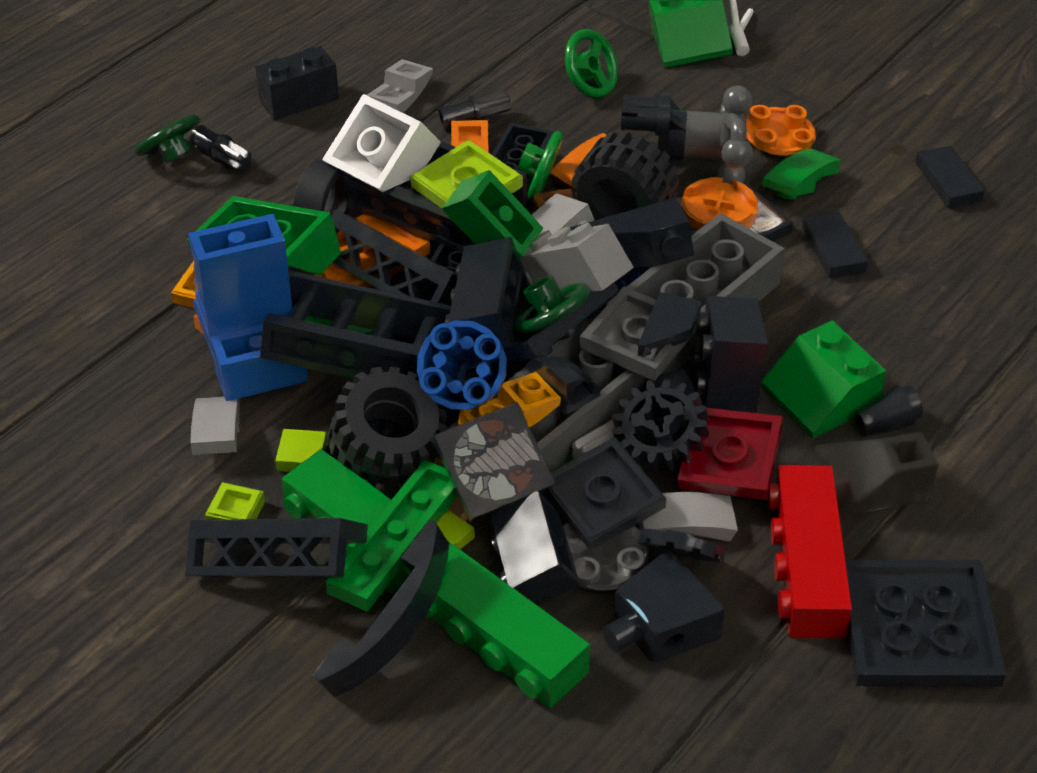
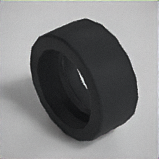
M322 159L313 160L299 179L295 190L293 206L330 212L331 215L335 209L347 214L349 207H347L343 178L346 173L325 163Z

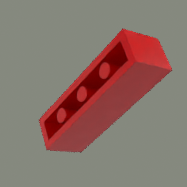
M778 465L776 483H771L767 505L768 510H776V518L771 520L772 545H779L780 553L775 554L774 560L775 580L783 581L784 590H779L778 594L779 618L787 619L789 638H846L852 607L833 467Z

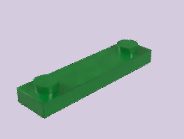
M427 460L421 463L367 530V543H356L345 557L344 578H328L326 580L328 595L367 612L370 610L405 565L401 557L429 520L437 524L458 497L445 467Z

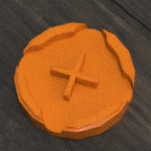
M719 177L700 179L686 188L681 199V209L688 218L692 229L702 228L720 213L747 228H751L757 217V197L750 188L735 180L730 184L723 182V178Z

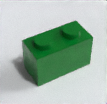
M490 170L462 180L441 208L474 244L512 237L520 258L526 254L531 247L530 243L543 230L538 221Z

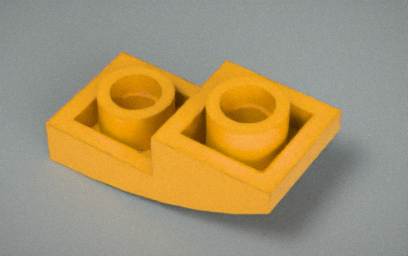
M537 372L504 382L498 392V397L489 400L486 404L471 410H460L458 424H464L518 402L528 426L531 427L560 405L561 397Z

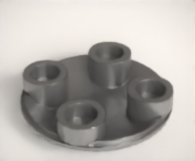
M569 523L563 526L580 585L578 586L594 591L616 590L646 567L648 563L649 547L638 543L640 530L636 526L629 528L591 551Z

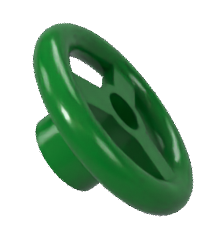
M592 29L576 31L568 40L565 49L567 75L577 90L585 96L593 99L605 97L614 89L618 78V63L615 52L608 40L599 32ZM582 40H591L589 51L576 54L577 46ZM601 50L607 62V78L601 69V61L599 59ZM594 78L599 88L591 87L585 81Z
M559 130L552 134L545 150L528 143L521 157L517 170L525 172L533 178L527 194L530 202H534V195L542 192L564 138V134Z

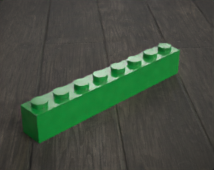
M322 449L281 478L284 494L283 505L293 519L343 518L368 524L369 529L391 501L390 498ZM449 542L445 574L437 596L425 618H432L446 629L448 635L456 643L466 644L478 653L489 668L494 671H501L515 681L518 688L526 696L532 699L537 698L546 706L552 708L589 673L590 644ZM356 543L346 545V554L351 551ZM406 564L387 586L386 589L389 592L396 593L411 574Z

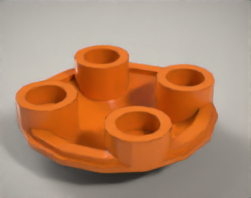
M754 105L750 108L749 116L746 119V137L748 141L759 150L773 155L791 156L802 150L810 149L816 140V130L806 118V109L799 105H789L787 108H768L764 105Z

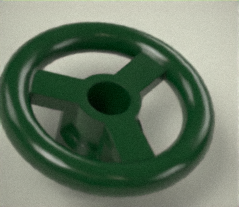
M192 114L164 127L137 144L134 148V153L137 156H144L158 149L166 163L178 159L192 150L188 140L183 135L200 123V117Z
M553 275L536 281L523 291L529 304L532 305L516 318L514 322L515 331L520 334H528L559 321L587 300L590 295V287L585 283H574L560 288Z

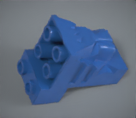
M274 214L188 233L190 250L194 258V281L197 287L193 306L214 360L216 376L225 400H235L308 381L307 368L260 358L263 321L268 313L288 317L292 310L285 239Z

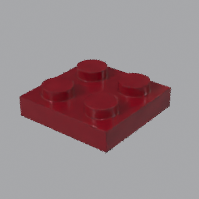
M706 408L709 418L706 422L710 433L707 437H701L704 447L702 452L691 449L689 454L692 462L687 464L682 461L678 475L679 489L768 500L783 431V417Z

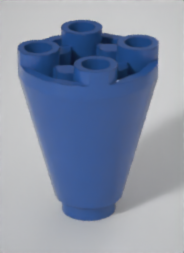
M454 320L437 325L432 329L430 335L425 338L418 353L417 374L421 388L436 403L451 410H471L486 404L499 392L506 377L507 357L502 343L487 327L473 321ZM476 368L479 377L467 380L468 371Z

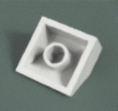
M363 94L322 160L334 168L384 192L410 180L411 175L424 168L441 142L422 122Z

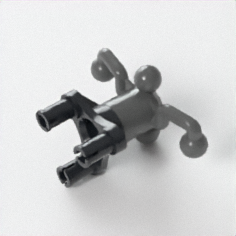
M737 85L727 89L723 95L720 113L680 110L670 98V94H657V97L624 95L621 131L655 132V136H658L657 148L661 152L666 151L670 156L668 162L674 164L676 169L683 159L719 161L724 163L717 169L716 177L723 178V182L730 184L733 183V180L741 183L745 182L746 170L744 166L751 161L753 155L752 147L746 140L747 128L744 113L748 112L752 106L753 98L751 92L746 87Z

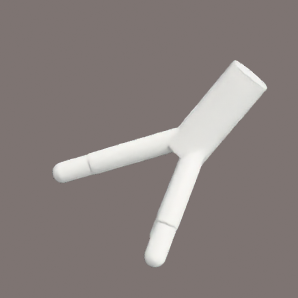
M729 0L732 24L728 26L729 35L737 55L745 56L749 53L750 48L744 34V29L754 11L749 8L739 23L736 0Z

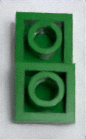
M811 148L802 150L776 165L763 178L762 185L776 190L775 195L778 197L794 200L799 195L814 192L816 181L822 180L823 176L838 174L841 159Z

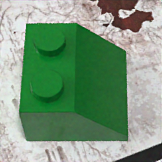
M648 0L651 28L664 68L733 54L723 0Z
M832 320L799 335L763 378L761 388L814 439L855 419L856 411L863 409L882 395L886 370Z

